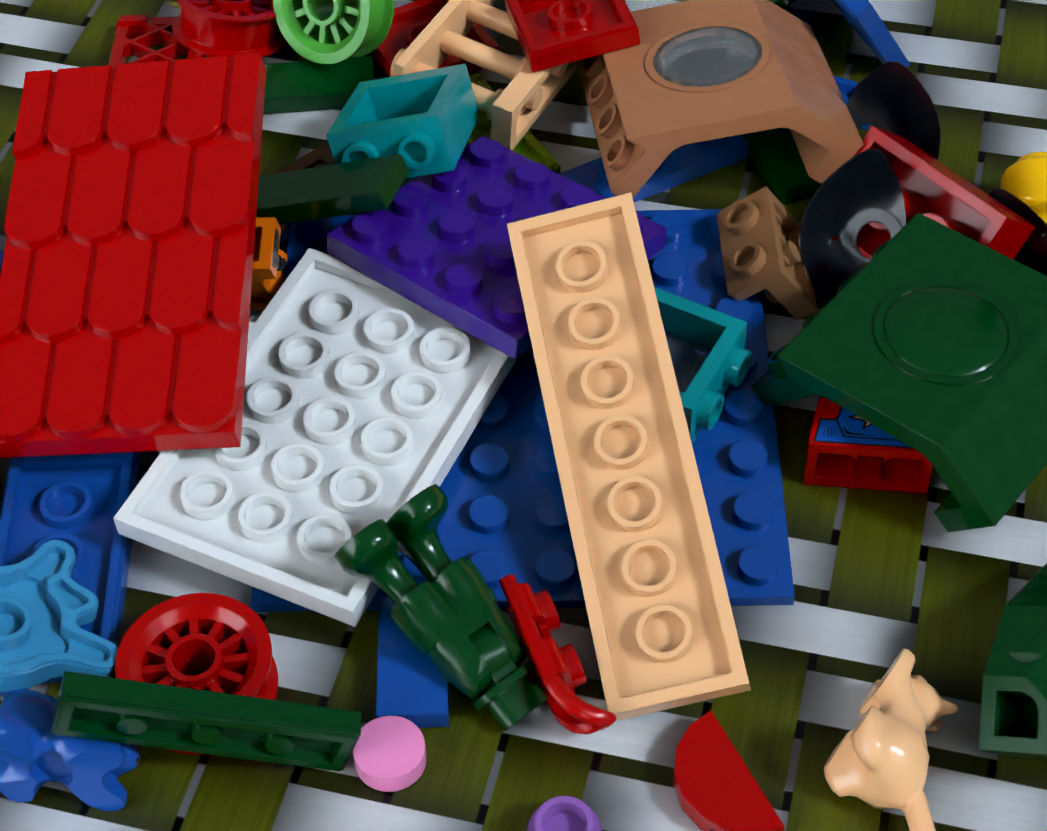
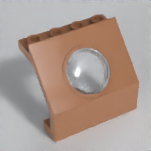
M687 0L632 11L631 14L639 28L640 44L582 59L580 63L579 74L611 193L616 196L631 192L634 198L668 155L675 149L687 144L776 128H788L791 131L808 176L821 184L843 163L851 159L864 145L811 26L769 0Z

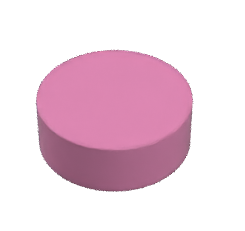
M383 716L365 724L361 728V735L353 749L355 768L360 779L369 787L383 792L403 790L414 784L424 772L427 761L425 740L421 730L410 720L399 716Z

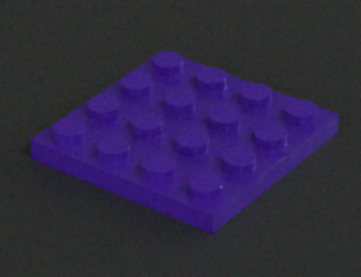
M482 136L464 148L454 171L418 176L399 188L387 210L360 213L328 233L327 254L516 360L530 350L532 344L507 224L607 198L587 186L580 185L548 169L541 163L534 162L504 147L495 140ZM636 211L647 259L649 260L665 247L667 228Z

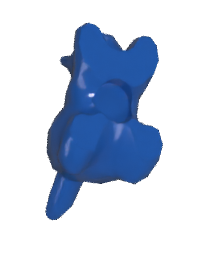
M28 688L0 692V695L4 698L0 704V792L4 796L18 803L30 802L45 782L54 781L65 785L86 805L101 811H119L126 806L128 793L117 778L134 770L138 765L140 755L137 745L55 735V733H51L54 709L57 702L55 698L29 690Z

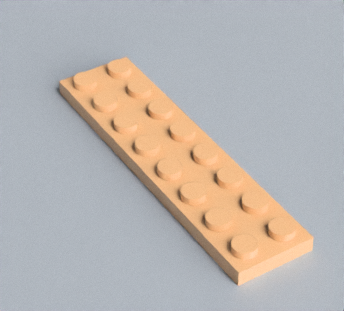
M632 193L508 223L510 243L607 710L613 712L616 715V721L750 691L751 687Z

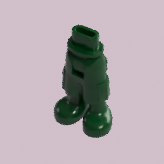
M434 484L407 501L387 522L379 519L362 529L336 552L335 558L345 572L352 576L370 580L396 603L391 608L392 613L389 615V618L412 643V647L422 655L427 654L431 658L432 663L443 674L442 677L471 698V703L477 711L486 706L502 729L506 731L548 698L529 674L536 668L531 660L517 668L526 659L527 655L515 631L498 607V600L492 587L487 585L483 575L469 558L463 559L460 557L452 562L440 542L437 529L447 512L448 498L437 484ZM397 550L403 553L415 565L427 581L422 582L420 585L417 584L399 559Z

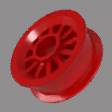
M175 0L181 6L180 15L172 24L173 36L180 44L194 52L210 57L228 55L229 58H233L234 55L261 53L262 57L278 52L287 43L275 18L277 14H274L273 0Z
M191 593L163 601L142 614L130 626L117 650L115 674L118 679L276 700L278 671L272 656L269 632L262 619L254 610L239 600L214 593ZM206 670L198 675H190L196 671ZM163 749V750H166V751H169V752L178 753V754H184V755H200V754H201V753H194V752H186V751Z

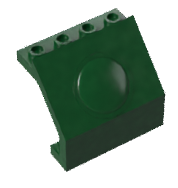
M917 213L893 238L880 245L872 253V259L858 273L849 277L838 287V294L825 307L816 311L802 324L803 329L788 344L779 348L767 359L766 364L769 369L751 387L765 407L807 396L827 398L911 446L932 463L951 491L934 511L947 532L992 527L997 525L1047 464V276Z

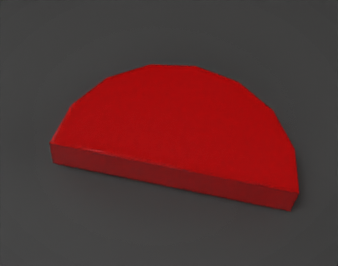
M709 711L690 724L676 747L673 786L681 809L703 831H711V829L714 831H784L785 826L713 712Z

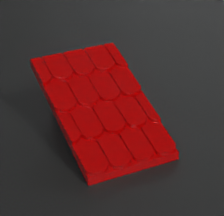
M261 53L234 55L233 58H229L226 55L177 59L169 63V60L116 64L115 67L103 65L57 69V72L42 70L25 73L12 149L15 164L4 223L7 238L0 274V458L231 448L241 446L266 67Z

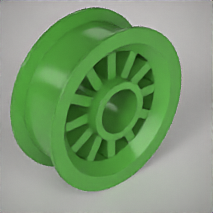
M273 0L274 14H277L275 18L286 41L302 57L319 64H335L348 58L362 57L373 52L388 35L394 16V0Z

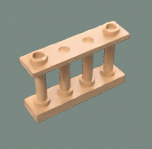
M449 0L409 47L398 51L391 64L390 77L438 69L449 55H453L511 79L512 81L504 90L500 88L496 92L472 82L471 85L478 110L487 113V119L491 121L490 140H495L504 147L513 150L576 71L582 60L532 72L526 57L521 60L466 37L472 28L479 24L518 40L507 12L492 6L496 0Z

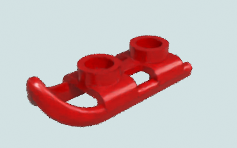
M514 574L501 578L499 584L509 605L506 608L529 661L531 660L536 666L533 671L542 691L548 698V705L556 720L567 730L585 735L611 726L617 719L613 712L590 705L575 694V687L587 683L586 676L572 643L558 648L555 639L550 633L561 628V623L547 589L533 593L528 583L518 584Z

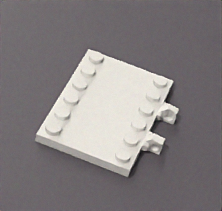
M309 248L261 315L249 318L241 446L158 451L160 453L114 516L113 519L117 532L150 547L355 627L379 587L366 578L352 576L345 572L335 558L336 552L348 540L379 519L387 522L401 506L422 490L434 484H437L439 487L441 486L516 360L349 267L333 256Z

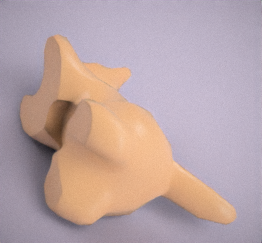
M903 648L882 679H877L868 691L858 709L860 719L856 723L855 728L848 731L833 750L824 765V774L832 792L839 797H856L875 809H901L905 814L909 831H936L928 800L923 791L929 764L925 732H938L943 726L940 717L956 713L959 707L954 702L942 699L939 692L928 684L921 675L911 676L915 655L910 650Z

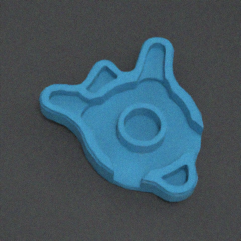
M50 540L42 544L27 559L8 566H0V692L27 689L49 679L61 677L65 671L111 678L116 676L115 659L118 650L116 644L79 627L95 620L99 600L94 593L71 578L76 555L74 549L67 542Z

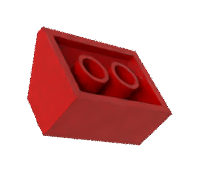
M871 126L862 140L864 145L854 155L856 156L868 149H878L884 153L898 178L903 193L906 224L917 213H920L1013 260L1035 228L1034 225L899 135ZM877 221L870 222L862 227L857 237V247L865 258L872 259V253L880 245L890 240L888 228L883 223ZM838 236L830 237L831 240L837 241L840 239Z

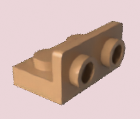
M765 186L719 211L717 223L728 295L734 300H744L763 290L771 303H780L796 320L818 311L813 283L801 259L799 248L801 224L775 195Z

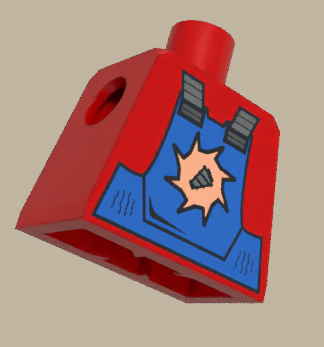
M819 396L809 436L803 485L927 493L933 465L922 453L831 400Z

